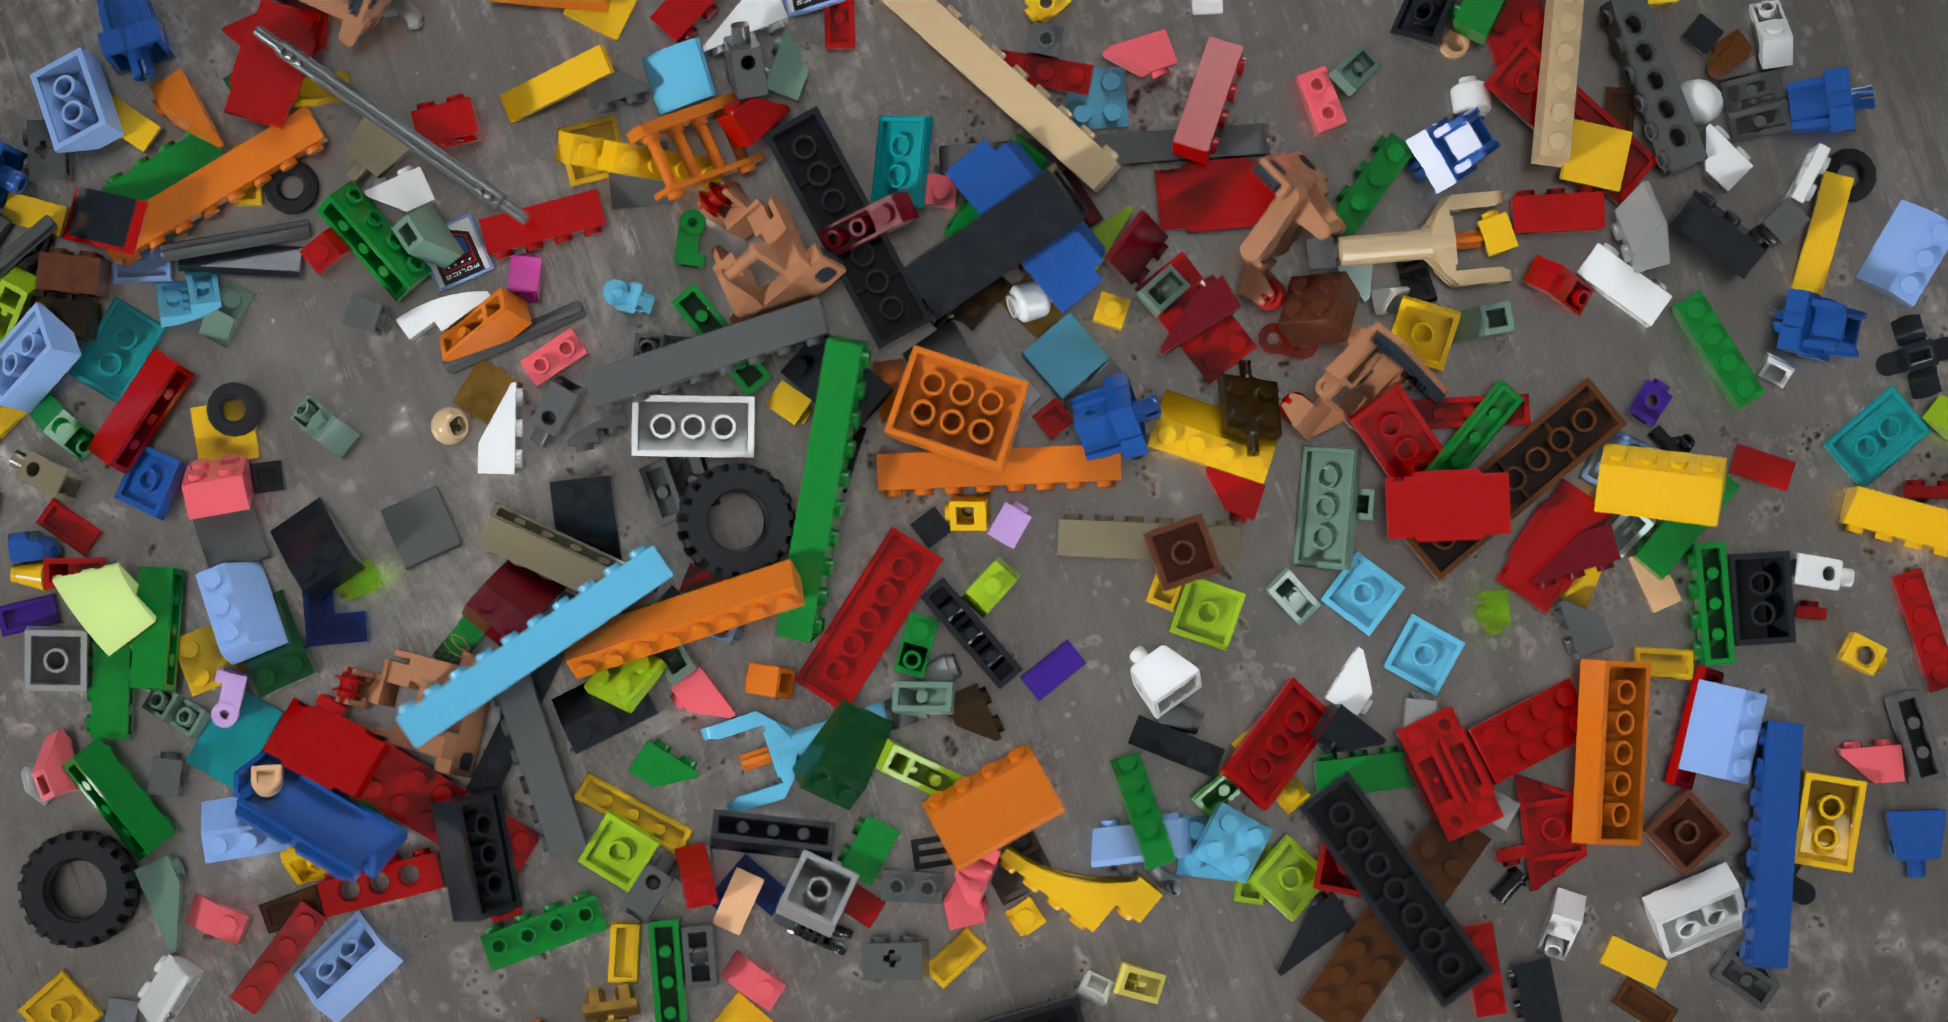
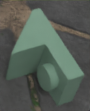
M1360 44L1328 76L1347 97H1351L1382 64Z
M226 280L220 291L221 307L204 316L199 334L227 348L255 294Z
M1287 567L1265 588L1266 593L1299 626L1321 606Z
M685 644L653 654L655 657L662 659L667 665L664 674L672 686L699 666V661L688 651Z
M893 681L891 711L929 719L930 714L954 715L956 684L953 682Z

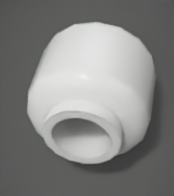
M1476 76L1460 78L1459 84L1452 87L1450 91L1452 109L1456 117L1478 107L1480 110L1479 116L1484 120L1486 114L1492 109L1490 91L1485 87V82L1477 80Z
M1033 279L1013 285L1010 295L1006 297L1007 306L1012 317L1018 318L1022 322H1029L1048 315L1050 303H1052Z

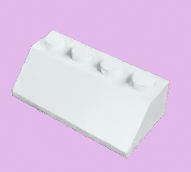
M649 395L650 398L647 400L632 403L631 456L754 458L756 397Z

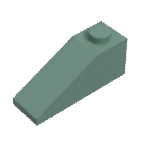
M169 854L135 869L134 872L169 952L172 954L181 950L185 889L183 875L186 872L179 858L175 859L173 854Z

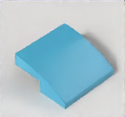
M699 37L683 41L641 58L659 116L670 114L688 105L698 104L717 95Z
M185 272L186 280L155 283L161 328L194 321L220 308L221 297L217 273Z
M1071 312L1021 354L1060 400L1110 358Z

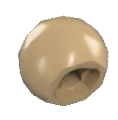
M446 407L434 414L431 420V431L434 438L440 443L454 445L465 439L469 431V422L466 414L460 409Z

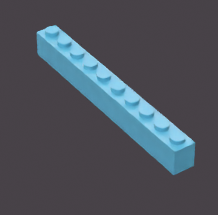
M644 544L628 554L631 558L630 561L622 566L619 562H616L603 571L606 577L597 583L591 579L578 588L580 592L578 596L572 600L565 596L552 605V608L555 610L545 618L540 613L526 623L529 627L521 634H518L515 630L500 641L503 646L493 652L491 648L486 649L475 657L478 663L469 669L465 665L459 667L449 674V677L452 679L442 687L437 682L423 692L425 698L417 704L410 700L398 708L397 711L400 715L395 720L415 750L672 578L674 575L655 547L652 545L646 549Z

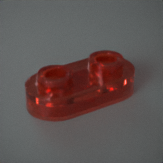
M1278 323L1265 325L1258 334V344L1261 349L1267 353L1280 356L1308 359L1316 353L1319 344L1308 345V348L1305 350L1299 349L1298 346L1292 347L1278 326ZM1270 333H1275L1278 336L1279 340L1276 344L1268 342L1267 336Z

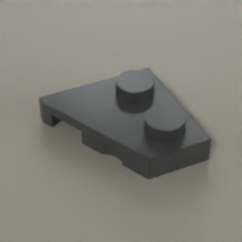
M1743 928L1711 975L1763 1011L1780 987V984L1771 969L1743 966V959L1740 957V945L1745 940V928Z

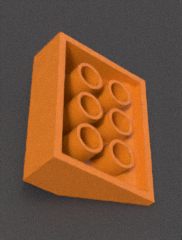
M914 345L884 432L888 438L1003 475L1014 443L1030 382Z
M1028 743L1022 747L1012 749L1008 755L995 762L985 764L981 770L974 774L958 779L954 785L942 792L933 793L927 800L922 802L957 871L962 870L1065 812L1062 803Z

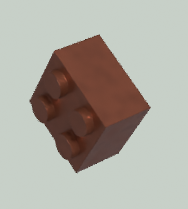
M49 247V253L39 252L36 279L37 289L62 293L64 295L81 294L93 298L108 299L111 262L104 260V255L98 254V252L80 250L79 256L73 255L74 252L68 251V249Z
M1346 271L1293 276L1290 279L1278 326L1292 347L1347 342L1360 293Z
M1202 513L1142 534L1163 592L1222 571Z
M1683 788L1643 826V834L1681 874L1686 876L1731 834L1687 788Z

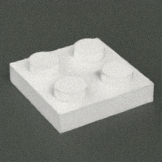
M1819 143L1809 149L1783 201L1790 197L1797 206L1803 205L1805 201H1810L1817 188V185L1813 184L1814 180L1820 174H1824L1831 161V158L1827 157L1831 148Z

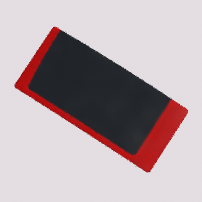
M77 186L62 238L135 255L149 203Z

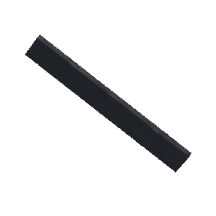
M562 590L557 602L565 596H567L569 600H572L576 596L565 590ZM564 650L531 672L541 705L565 657ZM500 720L466 788L471 792L500 787L501 790L513 765L509 748L514 747L511 735L505 737Z

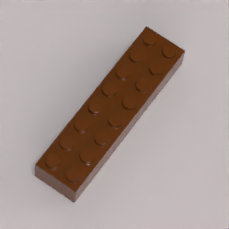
M1586 377L1476 469L1481 470L1482 473L1509 472L1510 513L1512 521L1628 423L1590 378ZM1485 535L1481 540L1417 542L1415 538H1404L1402 540L1434 579L1441 581L1494 535Z
M1429 815L1405 850L1443 903L1446 904L1489 844L1491 838L1477 829L1448 843L1437 819H1432ZM1367 904L1363 906L1354 919L1355 923L1346 930L1297 999L1300 1004L1325 1022H1361L1406 960Z

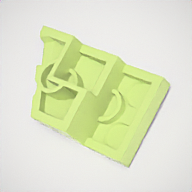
M119 563L105 565L100 569H84L80 573L66 576L59 574L52 579L58 592L75 617L108 656L156 621L157 616L136 595L139 584Z

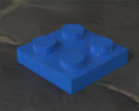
M147 445L127 475L124 474L114 498L155 518L164 520L188 464Z

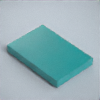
M879 115L870 204L890 194L907 190L914 207L924 208L933 117Z
M115 296L98 324L97 340L88 341L81 353V357L74 364L68 375L118 403L154 348H158L169 328H161L160 322Z
M1891 385L1822 443V445L1857 486L1866 488L1929 435L1932 430L1898 390Z
M246 690L241 712L236 722L228 728H221L210 717L185 762L233 789L234 772L263 751L264 746L285 712Z

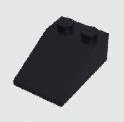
M832 335L824 337L825 342L816 346L808 347L807 343H805L780 371L815 403L826 340ZM869 368L864 369L862 381H866V391L863 399H859L857 410L861 411V420L858 429H854L853 436L894 391Z
M606 475L550 482L555 529L622 560L613 476Z
M321 497L270 531L288 569L301 590L315 603L365 569V566Z

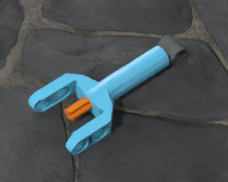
M892 698L884 700L885 707L881 702L863 707L892 721L893 730L919 721L918 717L892 712ZM755 710L700 729L703 739L706 741L709 739L719 740L764 725L765 730L763 734L767 746L740 754L744 772L773 763L778 778L781 777L783 781L737 796L734 801L725 804L728 811L745 812L784 799L795 779L792 767L827 720L795 730Z

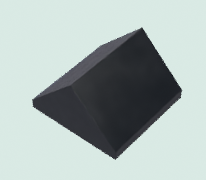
M1404 0L1390 33L1433 52L1440 41L1457 0Z

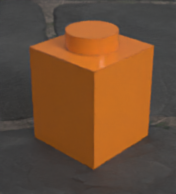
M749 662L745 677V693L792 699L796 669Z

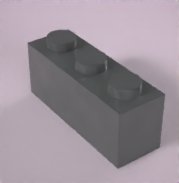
M1910 689L1883 697L1897 744H1902L1903 764L1909 784L1919 786L1946 778L1920 689Z

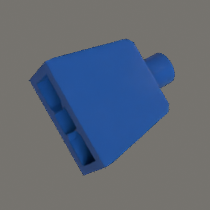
M1946 809L1882 811L1892 859L1907 860L1908 878L1926 877L1925 859H1940Z

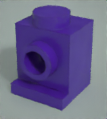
M1656 378L1653 382L1648 379L1645 380L1624 411L1647 427H1653L1673 397L1667 393L1670 387ZM1649 395H1654L1657 398L1655 406H1650L1647 403Z

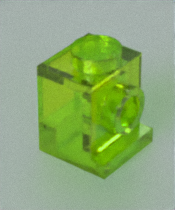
M373 559L363 561L366 566L365 569L336 588L341 599L346 597L348 602H353L385 587Z
M1508 589L1474 592V598H1481V604L1476 605L1478 623L1483 622L1486 634L1503 633V626H1511Z

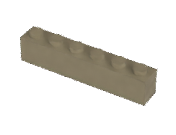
M495 502L476 542V545L482 547L486 552L498 554L510 560L518 567H526L538 573L539 576L546 580H553L566 586L568 590L574 593H580L578 588L589 580L593 579L597 583L606 577L603 571L616 562H619L621 566L626 563ZM659 586L621 611V613L624 614L651 605Z
M1065 514L1064 519H1058L1057 556L1151 560L1142 534L1174 523V518L1156 517V523H1143L1144 517L1125 516V522L1113 521L1112 515H1095V521L1083 520V514ZM1217 520L1216 526L1206 525L1219 562L1240 564L1242 527H1236L1233 520Z

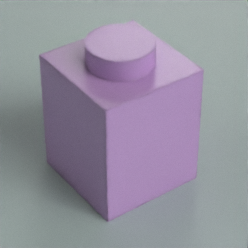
M1013 500L1011 505L1005 502L987 534L1014 549L1032 518L1027 514L1029 508Z

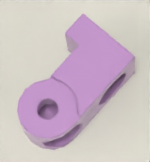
M219 666L214 682L222 683L219 701L211 711L212 721L217 726L228 728L238 719L249 679L248 672Z

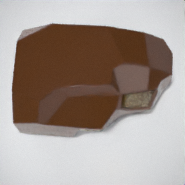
M1738 29L1714 44L1713 54L1707 60V72L1714 80L1719 79L1755 54L1748 40Z

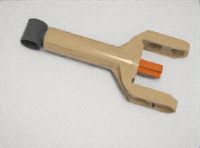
M1502 191L1452 194L1442 197L1429 213L1427 221L1421 229L1338 236L1335 238L1330 236L1322 240L1317 238L1307 239L1309 270L1423 259L1432 267L1435 275L1451 288L1512 282L1511 269H1506L1502 266L1456 271V265H1458L1457 250L1481 248L1483 237L1480 235V230L1455 232L1453 216H1450V212L1482 210L1490 206L1504 203Z

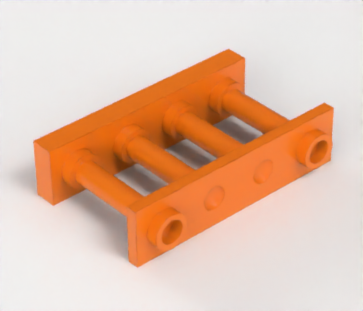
M734 92L639 124L626 134L631 145L643 142L644 146L648 145L666 187L653 195L656 201L668 197L669 201L676 200L686 195V190L739 172L741 176L755 171L757 169L756 164L766 158L763 152L749 157L745 147L735 148L726 135L737 162L728 165L724 164L707 123L709 122L708 118L715 117L717 121L716 118L725 111L723 107L729 101L737 98ZM691 125L692 129H696L714 170L701 174L683 134L685 126ZM667 133L668 137H672L688 172L689 179L677 182L659 142V139H661L660 135Z

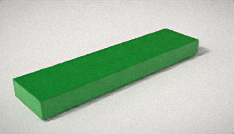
M1499 379L1424 471L1468 469L1525 399L1503 380Z

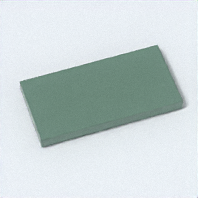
M1303 445L1293 566L1352 571L1362 449Z

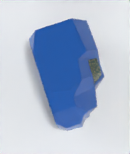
M38 530L8 534L9 556L12 564L43 561V558H59L61 555V546L55 542L53 537L43 536Z

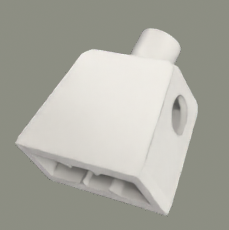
M1791 553L1792 583L1794 586L1838 591L1840 586L1851 587L1853 585L1854 570L1843 568L1842 560Z
M1166 645L1158 647L1151 653L1143 646H1138L1130 654V659L1135 663L1130 669L1133 685L1156 719L1202 687L1200 670Z

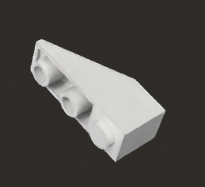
M741 0L702 49L705 56L711 54L712 57H717L724 54L723 38L732 35L731 24L738 21L748 22L750 32H753L756 38L757 34L766 30L768 34L785 28L784 23L789 21L782 1Z
M519 382L511 383L478 443V473L516 474L518 468L523 467V449H518V437H523L524 420L519 419V407H524V389H519Z

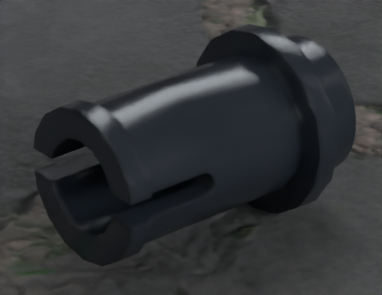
M1516 866L1512 870L1508 868L1507 871L1509 873L1490 891L1503 905L1522 885L1524 887L1527 885L1525 882L1528 877Z

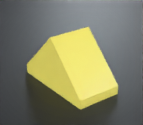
M1121 961L1112 990L1119 995L1158 1004L1167 975Z

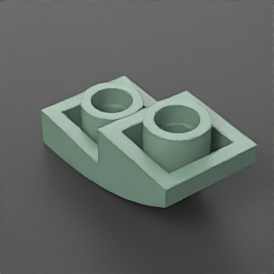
M151 691L142 708L161 721L172 725L194 740L198 739L211 717L210 712L178 692Z

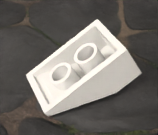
M176 952L169 954L168 957L163 955L154 968V971L157 972L152 982L146 981L137 995L141 998L137 1007L148 1022H174L205 973V970Z

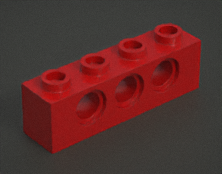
M430 847L412 851V858L401 860L400 855L393 856L380 872L386 874L389 878V885L385 890L377 888L373 878L361 873L355 881L360 888L359 894L356 897H350L345 892V884L349 879L340 880L330 873L323 874L324 880L317 882L325 918L447 887L439 851L431 853ZM408 865L415 866L418 869L419 877L415 882H409L404 877V869Z

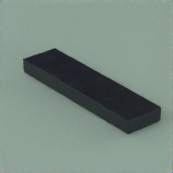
M262 245L178 260V270L185 272L300 278L303 256L299 251L303 247Z

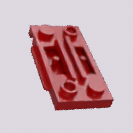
M271 0L260 1L254 22H250L247 25L229 79L232 87L224 108L225 114L284 130L292 104L297 101L305 75L278 57L274 49L255 37L253 33L261 25L282 41H289L311 57L315 47L314 38L321 20L320 14Z
M1246 157L1209 160L1208 164L1188 162L1183 163L1181 168L1154 170L1159 227L1163 231L1187 229L1188 232L1192 233L1252 227L1261 219L1268 210L1269 205L1275 200L1277 191L1271 192V187L1265 186L1267 182H1261L1260 179L1262 177L1257 178L1255 176L1258 172L1252 173L1250 171L1259 160L1249 161Z
M1479 469L1417 471L1408 477L1385 478L1388 539L1415 538L1417 542L1481 540L1485 535L1511 534L1509 472L1482 473Z
M1564 478L1561 479L1549 499L1541 502L1509 550V559L1495 580L1542 612L1547 613L1559 594L1566 592L1575 579L1568 580L1567 575L1555 578V585L1541 589L1538 588L1537 584L1529 585L1528 580L1577 533L1606 525L1612 513L1594 511V498Z
M293 698L264 746L263 751L281 760L284 767L329 790L336 788L360 800L389 751L390 746L368 735L366 728L334 712H330L319 705L314 707L306 705L300 700Z
M1452 705L1395 731L1406 754L1404 762L1430 817L1437 819L1448 843L1504 817L1493 793L1495 787L1466 730H1463Z

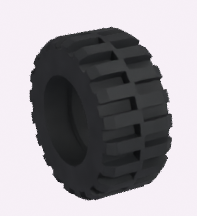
M727 463L706 470L688 485L687 491L684 496H681L678 504L680 508L678 514H676V523H678L679 529L677 535L679 541H682L684 552L688 557L692 558L696 566L713 576L730 579L780 562L779 559L790 548L789 542L793 535V521L796 518L795 510H792L790 503L793 502L791 496L783 489L784 485L779 479L772 477L771 473L764 468L760 469L752 464ZM731 492H739L752 497L761 507L764 516V527L760 537L754 544L742 550H731L722 547L713 539L708 529L707 520L711 506L719 497Z
M71 831L45 840L38 849H34L28 856L30 858L28 863L23 864L20 871L23 877L22 881L18 882L17 891H21L22 899L18 900L20 909L24 908L27 914L24 919L28 925H34L36 934L41 938L47 937L50 939V943L57 946L65 945L67 948L74 949L79 947L86 948L110 940L111 937L118 935L124 929L127 922L131 921L135 914L133 910L135 906L139 905L140 896L137 895V892L141 885L134 872L137 869L135 861H130L127 856L129 852L125 847H119L115 839L110 836H102L100 832ZM75 860L94 864L101 871L106 882L107 893L103 906L95 914L85 918H75L65 914L58 907L53 896L52 887L56 872L66 863Z

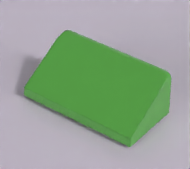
M1219 773L1196 792L1191 799L1203 814L1210 819L1219 801L1228 804L1241 791Z

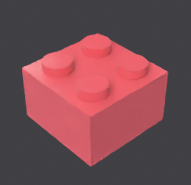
M232 453L222 456L220 460L214 461L198 459L187 466L181 487L189 520L250 509L254 489L247 455L238 456V454Z

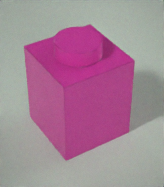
M522 253L519 256L511 255L507 290L527 302L539 303L543 278L542 258L530 253Z

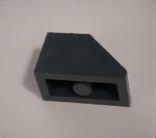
M1342 704L1328 705L1310 733V736L1318 741L1316 745L1321 750L1330 754L1383 745L1387 740Z

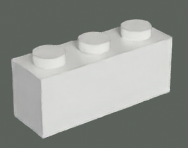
M1597 243L1574 274L1646 328L1652 326L1673 297L1667 293L1669 288L1658 279L1649 280L1642 275L1644 271L1635 273L1631 263H1625L1617 257L1620 253L1611 245L1604 243L1602 246Z

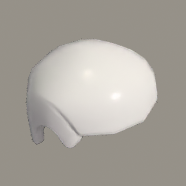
M1694 79L1685 81L1680 86L1697 126L1710 124L1720 116L1724 106V98L1719 88L1712 82Z

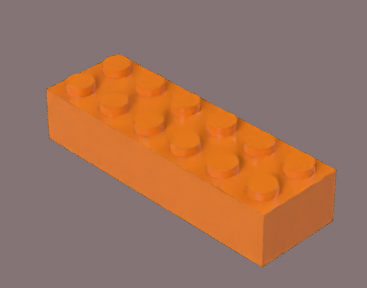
M1581 659L1572 843L1642 846L1651 663L1595 659Z

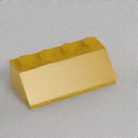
M1167 389L1165 390L1160 405L1162 417L1155 420L1148 440V448L1264 484L1277 441L1258 440L1260 454L1255 457L1248 456L1245 439L1234 434L1222 433L1220 407Z
M1605 443L1599 468L1594 511L1717 527L1726 485L1727 458Z
M1860 486L1846 489L1838 520L1839 524L1846 525L1845 531L1863 535L1865 530L1875 533L1874 539L1892 543L1893 538L1905 541L1904 547L1922 551L1924 546L1934 549V555L1948 558V510Z

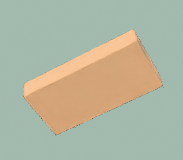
M1628 557L1653 613L1682 601L1670 573L1663 580H1658L1634 558Z
M737 867L712 924L740 936L765 879Z

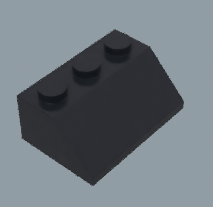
M1695 189L1675 211L1670 224L1741 278L1745 279L1767 251L1769 244L1765 242L1766 237L1754 228L1749 230L1741 224L1742 219L1733 211L1727 210L1725 212L1716 205L1717 200L1705 191L1700 193Z
M1790 551L1729 554L1734 646L1796 643Z
M585 683L552 699L561 725L575 754H579L661 713L650 690L632 713L589 694L584 688Z

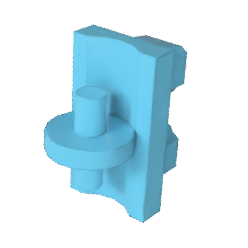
M618 279L609 280L605 283L602 290L604 300L608 304L614 305L613 309L634 314L635 310L650 314L656 297L642 292L644 286L642 284Z

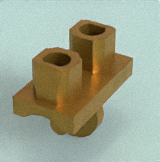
M631 985L616 986V1000L607 1002L604 999L603 989L586 990V1004L582 1005V1013L585 1015L586 1022L596 1020L597 1022H628L627 1016L641 1014L640 1005L634 996Z

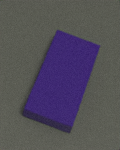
M57 593L0 606L2 637L23 633L27 626H51L64 623Z
M1067 639L1020 678L1038 701H1040L1084 666L1086 662Z

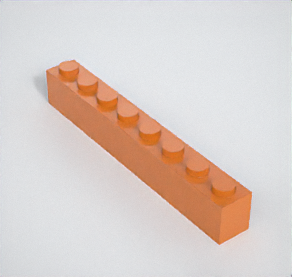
M304 106L288 116L284 130L275 127L267 128L147 200L146 202L149 205L135 255L106 250L114 263L129 266L137 262L141 258L140 253L150 248L153 251L160 248L162 244H166L168 242L166 238L175 232L180 235L190 230L194 226L192 222L200 217L204 219L212 217L220 211L218 207L229 201L231 204L242 199L246 195L244 191L255 185L256 188L267 184L272 180L270 175L281 169L282 172H286L298 164L297 159L305 154H308V156L317 154L324 149L323 144L329 140L311 110Z
M1082 445L1012 448L1003 475L934 452L876 454L878 492H884V497L903 496L902 491L915 490V496L933 495V489H945V494H964L963 488L975 487L976 493L994 492V487L1006 486V492L1024 491V485H1036V490H1055L1054 484L1067 483V489L1085 488V482H1097V488L1115 487V481L1122 480L1121 453L1087 461Z
M791 559L612 617L564 650L565 662L576 679L805 605L801 576Z

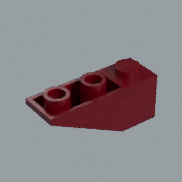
M906 190L890 194L818 230V234L825 249L829 253L832 252L833 255L838 256L919 219V216Z
M1611 524L1577 533L1528 580L1529 585L1537 584L1538 588L1541 589L1555 585V578L1567 575V579L1572 580L1586 576L1585 569L1596 567L1597 572L1615 567L1613 561L1620 560L1621 556Z

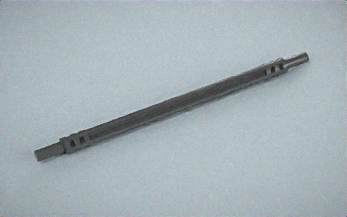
M261 25L255 29L253 35L274 49L276 55L309 77L494 209H501L522 225L527 223L530 215L508 200V195L450 156L289 41H282Z

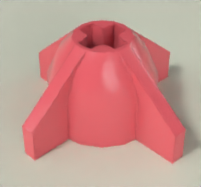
M997 849L960 871L956 869L954 876L966 903L976 908L979 907L982 897L999 865L998 858L1002 849Z

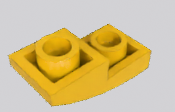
M112 95L125 134L122 138L146 153L162 127Z

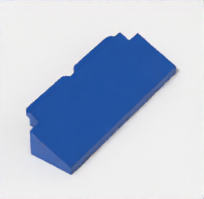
M984 139L944 173L977 213L980 214L1041 172V170L1019 143H1003L994 150L988 141ZM1081 221L1020 264L1058 310L1064 313L1103 281L1094 268L1104 261L1102 257L1105 255L1106 249L1085 222Z
M264 751L234 772L233 796L238 798L235 816L278 843L292 845L295 847V852L340 880L349 879L355 882L361 873L375 879L407 839L408 831L339 790L335 788L329 790L284 766L282 789L272 797L259 796L251 784V766L282 764L281 760Z

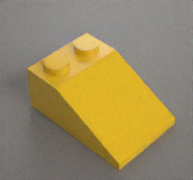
M1801 770L1795 864L1853 872L1867 788L1866 781Z

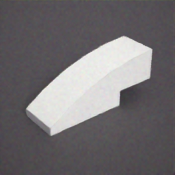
M474 291L448 295L422 304L395 320L412 341L419 338L435 325L439 327L441 332L445 333L487 299L491 293L488 291Z

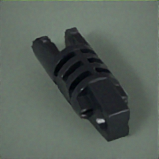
M776 914L774 922L787 928V932L792 935L800 936L806 941L816 943L818 946L843 956L847 950L846 945L836 939L822 935L782 915ZM837 924L832 935L843 940H850L853 931Z

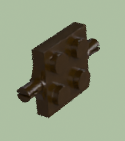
M1001 276L946 315L937 319L932 325L939 329L954 319L975 332L1013 285Z
M1244 359L1238 363L1240 376L1222 373L1217 379L1222 433L1234 434L1245 439L1247 455L1255 457L1260 454L1258 440L1278 441L1282 436L1278 384L1275 381L1253 377L1252 362Z

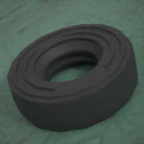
M1854 148L1842 149L1833 153L1829 157L1831 161L1826 171L1837 174L1841 166L1851 164L1858 168L1860 172V180L1856 186L1852 187L1848 203H1855L1867 197L1873 190L1877 180L1876 168L1872 159L1864 152Z
M297 160L298 164L286 172H282L280 169L271 174L272 180L264 185V192L268 202L276 210L285 214H299L307 211L315 203L319 194V181L316 173L309 165ZM290 175L299 177L303 182L302 193L294 199L286 198L280 190L282 180Z
M230 382L222 384L213 391L208 399L206 411L208 420L215 430L223 435L238 437L246 435L255 429L261 419L262 405L254 389L243 383ZM230 398H239L245 404V415L238 421H230L224 416L223 405Z

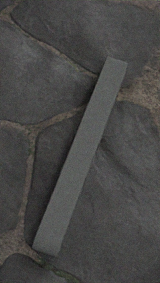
M1269 124L1227 125L1225 129L1220 128L1217 137L1221 138L1217 154H1211L1209 160L1270 155ZM1177 129L1098 134L1093 140L1101 148L1107 144L1119 155L1116 161L1120 166L1193 161L1172 155L1173 139ZM1026 139L1045 152V164H1047V167L1055 163L1059 170L1068 169L1036 139ZM997 141L988 143L993 147L994 150H996L1003 143L1007 144L1009 141ZM978 143L939 146L940 175L947 176L944 172Z

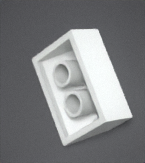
M1726 862L1710 867L1706 871L1682 879L1673 885L1642 897L1648 920L1666 960L1743 928L1742 915L1746 908L1744 907L1742 891Z

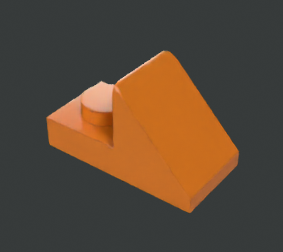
M903 358L873 362L875 374L894 390L879 407L881 423L888 421L905 372Z

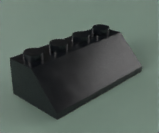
M500 787L452 795L431 802L453 922H480L521 907V896Z

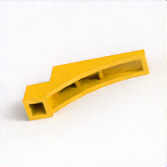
M559 131L554 161L663 181L647 146L631 145L630 143ZM663 149L677 182L689 179L690 177L679 152ZM693 155L701 174L714 170L708 157ZM723 177L714 180L713 182L719 183L723 179ZM709 182L697 187L709 188Z
M1008 844L1000 848L1002 851L999 856L1001 858L999 864L1011 874L1015 871L1024 877L1022 882L1033 892L1037 893L1038 890H1041L1048 896L1046 902L1058 912L1062 908L1071 915L1069 920L1082 931L1086 927L1091 932H1094L1116 905L1118 907L1115 910L1128 921L1134 918L1140 923L1163 896L1160 889L1137 870L1133 875L1095 877L1077 875L1040 864L1021 854Z

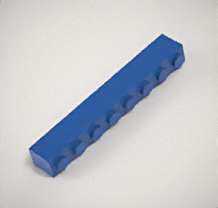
M1768 720L1762 722L1757 741V758H1754L1752 764V774L1756 778L1755 788L1751 790L1750 804L1754 807L1753 818L1750 819L1748 824L1751 849H1748L1746 854L1749 879L1744 884V896L1747 897V910H1744L1742 915L1745 940L1740 945V957L1743 959V966L1772 970L1788 968L1804 724Z

